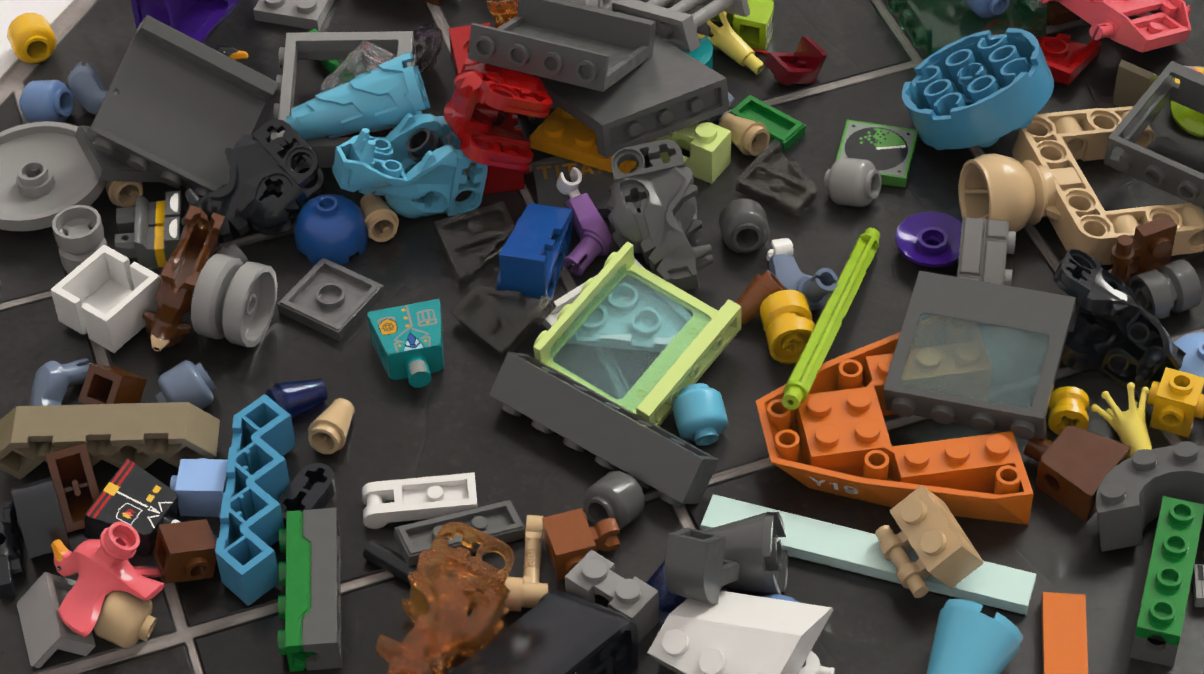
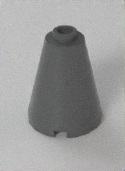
M766 512L703 530L726 536L724 559L741 563L739 580L722 587L762 595H782L781 592H785L788 577V550L783 551L780 537H786V532L779 512Z

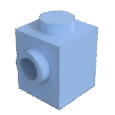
M207 458L180 460L178 475H172L170 480V489L178 495L180 516L220 517L222 497L227 481V460Z

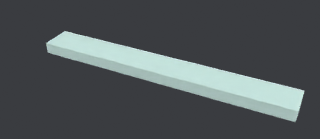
M714 494L701 523V531L762 513L779 512L786 532V537H780L783 551L788 550V556L901 584L896 576L897 568L892 560L885 559L879 549L880 541L873 533ZM913 548L906 552L912 562L919 559ZM983 561L984 563L952 589L933 575L924 580L931 592L1026 615L1037 574Z

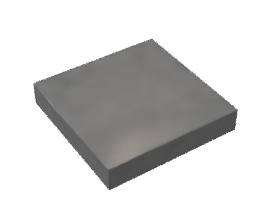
M323 257L277 303L278 311L280 314L340 342L385 294L384 285Z

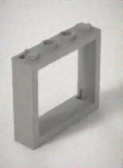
M413 31L286 33L285 47L279 48V66L283 68V74L276 77V82L279 83L276 92L277 96H280V103L274 104V119L287 122L286 116L292 115L291 108L294 107L298 60L394 59L400 54L412 52L415 59L408 62L407 66H415L416 49ZM283 130L280 133L272 132L271 141L278 137H283L285 131ZM323 137L306 140L305 142L317 155L319 167L327 168L334 165L336 147L352 137H335L331 139ZM291 148L285 150V154L280 155V157L284 158ZM301 159V161H300V163H299L298 165H300L301 163H304L305 161H304L303 159ZM292 161L291 167L295 168L298 165Z

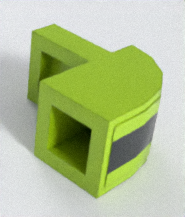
M747 0L750 15L746 17L727 12L726 17L729 24L733 25L734 32L751 48L766 51L772 38L774 26L773 0ZM719 14L710 19L711 21L721 22Z

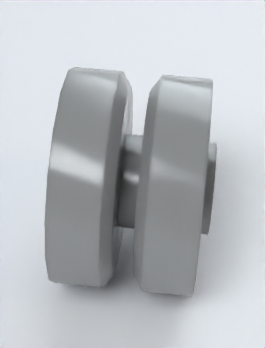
M215 254L208 259L196 282L191 303V320L196 333L213 339H223L225 337L229 343L244 347L256 346L267 332L275 310L278 283L276 272L272 266L257 262H246L244 264L240 258L224 254Z

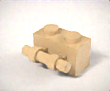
M923 485L919 486L889 510L902 530L900 533L894 534L889 525H883L875 532L880 541V551L886 560H892L898 570L896 576L904 588H909L915 598H921L928 593L929 588L924 580L930 575H933L952 589L984 563L945 502ZM911 548L914 549L919 557L915 562H912L906 553Z

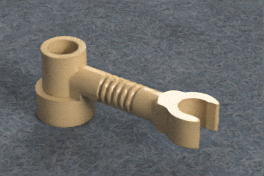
M527 515L523 578L506 577L504 611L521 612V607L534 608L539 600L548 593V584L540 583L543 516Z

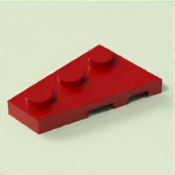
M994 20L983 30H990L992 36L1006 34L1005 32L1008 28L1022 29L1032 33L1039 42L1054 82L1069 85L1100 53L1102 41L1090 39L1088 44L1070 41L1071 35L1058 33L1056 37L1038 35L1035 28Z

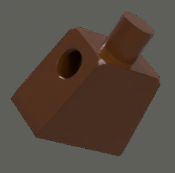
M1067 426L1054 442L1046 438L1045 440L1038 438L1029 439L1024 455L1039 462L1035 482L1037 487L1076 516L1088 522L1096 512V494L1100 483L1115 466L1129 458L1131 447L1075 426Z

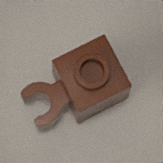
M582 508L542 518L544 546L557 581L565 580V576L590 550L597 553V550L612 551L620 547L617 534H620V529L615 518L603 519L594 526L589 527Z

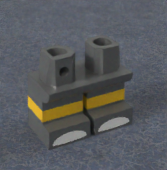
M181 191L166 192L164 201L148 202L145 197L136 195L135 207L116 208L118 232L123 234H115V250L127 258H137L138 264L145 268L164 267L179 244L183 231L180 222L185 216Z

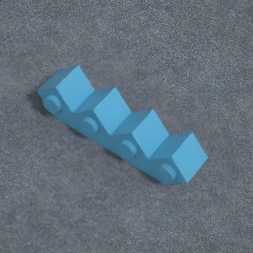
M266 394L233 417V437L231 447H229L226 468L227 481L220 511L221 525L215 548L222 583L248 606L280 583L276 555L271 546L279 541V529L285 528L281 505L277 502L278 498L290 484L286 459L283 456L296 447L291 415Z

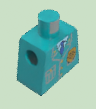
M439 299L367 312L371 342L390 379L408 378V382L412 387L421 388L431 382V373L440 372L444 368L443 324Z

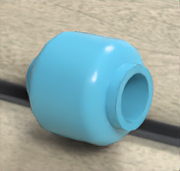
M704 383L684 387L679 391V396L675 398L672 404L680 437L687 441H695V444L699 446L716 442L719 439L718 435L724 432L728 426V418L721 393L714 388H709V385Z

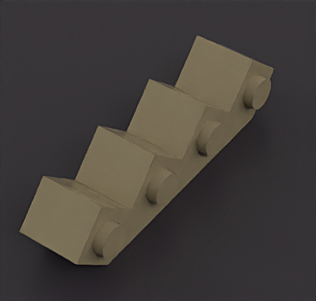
M189 402L16 406L0 419V470L21 480L43 461L47 462L46 453L86 443L92 467L100 460H104L120 468L125 460L129 459L142 469H145L160 458L179 469L181 459H214L217 457L220 420Z

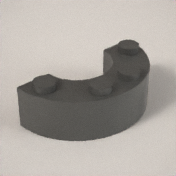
M1184 441L1174 446L1138 450L1132 457L1115 466L1103 478L1096 494L1099 541L1102 552L1143 544L1142 533L1148 523L1159 516L1163 496L1204 504V446Z

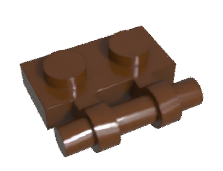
M1168 215L1136 226L1134 238L1129 235H1120L1117 238V243L1111 249L1110 260L1113 266L1108 272L1128 285L1132 276L1149 270H1158L1161 266L1169 264L1177 224Z

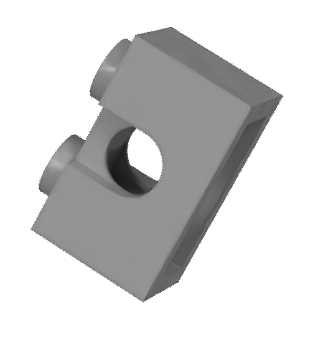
M590 550L565 576L566 592L594 603L595 596L601 595L609 601L608 608L620 612L637 625L638 643L659 622V591L637 577L624 579L615 573V564L593 550Z

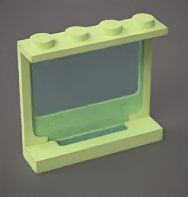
M627 241L618 252H613L609 255L603 269L595 278L591 277L586 281L575 301L562 308L557 321L548 331L544 330L539 334L533 346L535 359L653 424L660 426L673 411L672 404L675 398L679 396V391L688 385L695 384L741 330V306L728 299L719 311L634 263L633 244Z

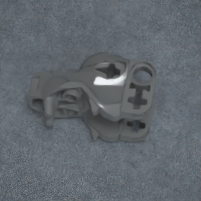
M663 139L618 150L611 159L615 183L609 187L611 199L606 204V207L611 211L608 215L610 225L615 230L611 234L613 240L620 249L627 241L633 244L634 254L643 255L645 263L650 265V270L653 274L685 291L699 288L698 271L714 261L712 254H710L712 252L711 244L691 247L688 238L703 226L702 221L697 220V201L695 195L698 193V188L696 185H693V171L685 166L680 146L675 141ZM668 152L670 162L663 163L660 154ZM646 155L649 157L651 166L649 168H646L644 156ZM626 160H633L639 164L638 169L632 173H623L618 167ZM633 198H639V199H640V200L637 201V202H632V199H633Z

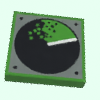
M847 119L836 160L840 158L869 160L874 164L876 170L880 172L883 185L906 188L918 133L915 129Z

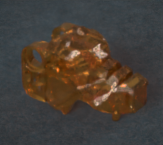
M449 522L441 527L430 550H424L420 553L416 571L409 573L408 580L411 582L409 599H402L400 604L415 623L414 628L402 643L380 634L377 640L378 644L375 651L390 664L387 674H444L446 667L450 668L458 656L471 657L497 637L496 634L504 627V622L500 618L509 613L505 601L508 599L510 590L505 586V583L514 563V554L509 545L464 523ZM456 534L462 537L461 544L473 550L475 542L481 544V546L478 548L475 557H473L468 549L459 546L457 548L448 547L449 542L444 538L452 539ZM488 552L499 553L505 559L506 566L499 570L495 566L482 561V557ZM469 609H472L471 615L467 616Z

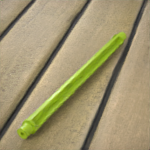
M867 228L859 236L849 256L850 258L836 282L838 285L831 292L783 389L782 404L785 408L796 410L800 403L807 398L816 379V374L819 372L840 329L842 320L845 318L863 281L866 270L869 268L879 247L880 232L877 229Z

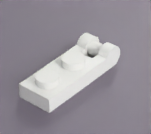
M475 472L367 483L362 487V501L367 505L363 510V523L368 528L379 529L391 522L432 519L478 508ZM387 500H394V502L385 503Z

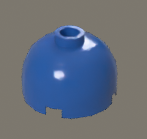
M325 194L310 199L301 207L294 221L296 250L299 254L306 255L308 262L314 265L323 257L339 265L349 263V257L358 251L360 256L365 251L369 242L363 211L353 200L344 195Z

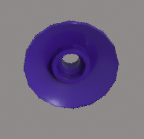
M934 211L916 213L907 217L898 226L895 235L897 249L906 259L917 265L935 268L954 264L959 260L962 222L946 213Z

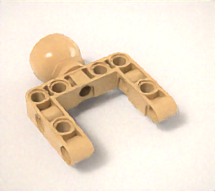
M1134 106L1036 114L1029 126L1017 132L1012 149L1014 159L995 153L983 154L964 163L960 172L958 194L962 218L1009 221V231L1018 232L1027 223L1036 225L1043 217H1048L1066 251L1069 249L1081 250L1100 261L1101 265L1113 264L1110 260L1111 249L1117 243V238L1120 235H1129L1134 238L1136 226L1168 215L1177 224L1171 256L1204 251V212L1201 207L1192 203L1105 211L1076 162V159H1082L1083 161L1105 159L1108 137ZM1150 125L1135 141V144L1146 148L1152 140H1155L1156 136Z

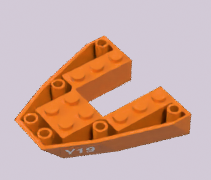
M941 317L919 324L901 384L912 388L988 401L992 369L977 324ZM900 332L823 363L816 374V379L807 398L800 403L796 410H789L782 404L785 385L756 400L770 462L810 489L893 508L919 486L923 485L945 502L953 516L1029 525L1034 493L1013 431L899 446L891 445L883 416L895 415V413L886 410L883 388Z

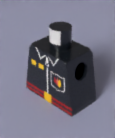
M126 459L86 512L84 537L100 540V535L105 528L110 527L115 522H125L131 525L140 537V544L136 548L135 555L141 557L149 556L155 547L158 525L181 522L176 519L178 495L133 461Z

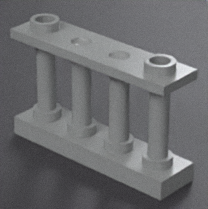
M613 0L612 11L656 21L655 35L680 50L690 53L700 47L697 28L723 11L743 17L750 15L747 0H681L669 9L664 7L675 0H649L646 3L642 2L644 0ZM700 5L704 6L692 15L687 14Z

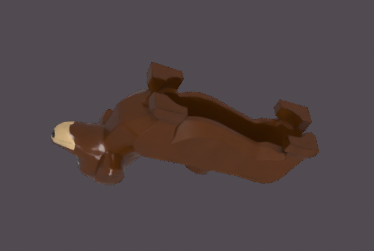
M190 205L184 219V224L186 225L183 228L179 244L172 252L160 274L161 281L155 294L157 312L145 311L142 314V318L146 321V332L153 351L160 352L164 348H171L178 344L185 334L191 332V325L182 321V318L191 308L194 288L200 272L215 252L219 231L225 216L213 212L210 221H208V216L202 208Z

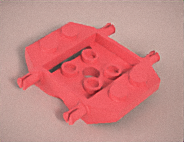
M1183 0L1042 1V3L1057 1L1092 25L1089 32L1092 38L1095 37L1094 40L1107 37L1141 53L1185 42L1191 31L1188 17L1191 13V8L1189 5L1186 6ZM1133 15L1141 16L1140 18L1132 20L1128 18L1129 16Z

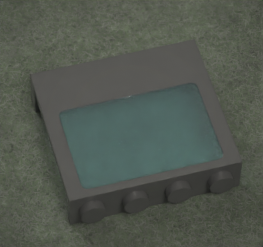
M919 271L883 388L886 410L893 411L895 414L904 417L915 415L931 418L941 424L958 423L969 425L985 432L992 430L1001 432L1013 431L1014 436L1021 439L1038 438L1045 440L1046 413L1068 331H1074L1077 319L1076 297Z

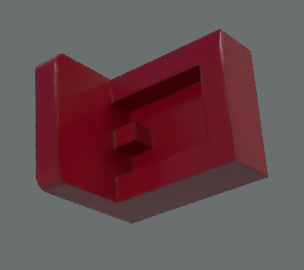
M803 36L795 53L769 52L764 65L774 74L775 80L781 84L788 86L793 84H814L827 54L810 37Z

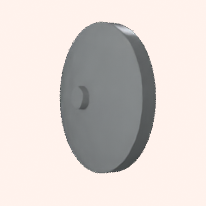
M43 121L18 125L0 132L1 230L33 231L52 227L54 217L64 208L73 205L90 206L99 197L107 181L98 180L75 138L78 126L63 122Z

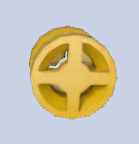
M1070 386L1054 390L1049 401L1048 425L1050 430L1058 435L1067 426H1075L1087 430L1089 425V416L1087 414L1089 397L1087 393L1082 389Z

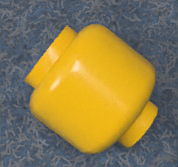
M24 13L11 21L7 30V38L17 58L28 64H38L52 56L56 49L57 39L49 22L42 15Z

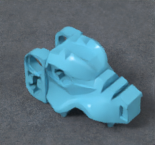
M408 113L385 138L370 136V130L363 128L359 135L353 136L350 140L337 146L332 172L341 189L351 192L358 190L359 193L365 195L372 193L373 195L385 196L389 207L396 214L416 219L447 213L448 216L465 215L475 211L482 201L488 165L479 164L467 158L460 149L461 141L453 132L450 137L451 145H448L449 143L445 135L450 134L451 128L446 123L444 116H434L431 114L412 115ZM420 128L436 131L445 146L437 148L433 152L431 150L427 151L419 163L410 159L406 149L408 138ZM474 162L476 165L471 166L468 176L471 180H467L464 169L469 168L470 163ZM462 191H472L471 196L465 201H455L456 196Z

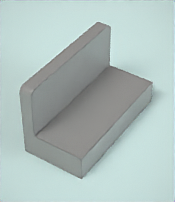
M44 572L17 602L22 631L32 667L41 668L57 649L87 656L96 646L92 631L86 637L75 634L62 622L57 612L65 596L76 583L75 580Z

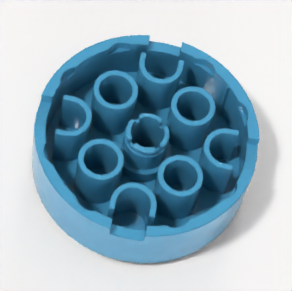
M1008 28L1005 32L1006 34L993 36L990 30H986L956 40L921 62L914 69L917 74L912 82H905L902 89V100L920 139L936 150L963 149L977 145L979 147H989L995 144L1000 137L1014 130H1021L1029 126L1032 118L1048 102L1054 89L1052 73L1036 37L1028 31L1017 28Z

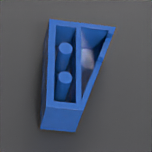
M534 203L527 205L499 253L500 271L497 277L496 289L497 292H502L503 308L538 313L539 310L551 304L564 266L563 259L568 254L574 236L572 209Z

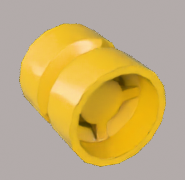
M796 290L777 291L763 300L759 308L763 329L766 332L769 352L774 360L781 363H797L815 327V323L812 321L808 299L803 293Z

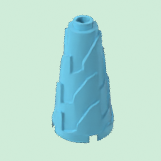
M408 52L379 64L378 68L360 74L345 84L315 95L316 98L291 108L292 115L286 116V121L304 141L323 137L331 139L361 132L363 128H368L370 132L394 128L408 113L412 115L422 114V110L429 109L430 104L418 65L407 66L408 62L415 59L412 52Z

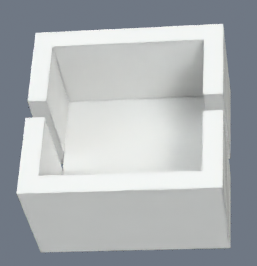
M103 245L50 290L59 322L82 335L88 333L90 340L115 353L146 326V321L142 318V314L145 311L157 312L155 294L161 279L160 275L135 261L130 265L129 258Z

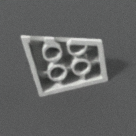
M720 590L718 604L687 598L667 616L647 653L658 663L677 674H798L834 609L832 607Z

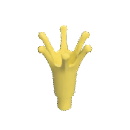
M723 11L719 14L723 24L721 27H718L710 20L706 22L711 28L709 33L713 35V37H707L710 39L714 49L723 52L739 65L748 67L756 75L764 70L765 65L755 56V51L732 29L726 17L727 12ZM697 33L699 39L706 37Z
M1132 382L1127 384L1129 405L1127 411L1120 410L1108 391L1102 392L1101 396L1107 401L1111 409L1103 410L1097 404L1091 406L1093 412L1100 414L1112 426L1121 442L1131 447L1129 457H1132L1138 450L1152 449L1145 422V402L1150 390L1148 387L1141 389L1139 408H1137L1138 402L1134 397L1135 384Z

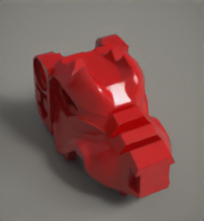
M466 58L461 73L454 78V85L456 87L452 99L446 104L443 111L446 123L461 141L460 149L467 158L479 164L518 171L528 170L534 156L529 148L531 141L492 125V122H495L499 110L538 118L547 117L553 101L548 95L544 83L536 75Z

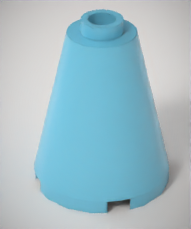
M949 599L939 613L926 674H1000L1019 652L1023 635L1017 626L997 612L994 619L980 613L984 606L982 604L964 599Z

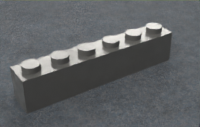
M508 352L489 393L490 396L502 402L500 408L519 417L524 414L533 419L531 425L534 428L548 434L556 432L564 437L563 443L566 446L580 452H585V449L596 455L595 462L611 470L620 468L633 477L641 487L649 489L652 486L659 490L662 500L677 507H682L683 504L700 503L719 462V459L528 354Z

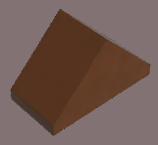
M86 443L45 454L67 533L85 528V514L100 495Z

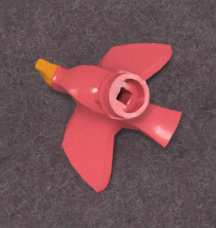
M125 522L113 523L110 527L103 530L100 540L88 539L79 544L73 552L68 550L60 539L53 541L51 544L57 572L63 577L79 574L76 583L65 596L57 612L62 622L75 634L82 637L88 636L93 630L99 618L105 596L110 592L124 591L144 601H148L161 592L164 587V583L150 579L162 577L158 567L132 566L127 560L136 553V548L140 544V537L138 532Z

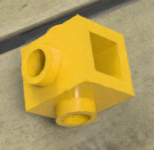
M1166 367L1161 382L1153 381L1148 395L1147 404L1154 406L1149 427L1189 438L1195 418L1203 419L1204 394H1202L1204 377Z

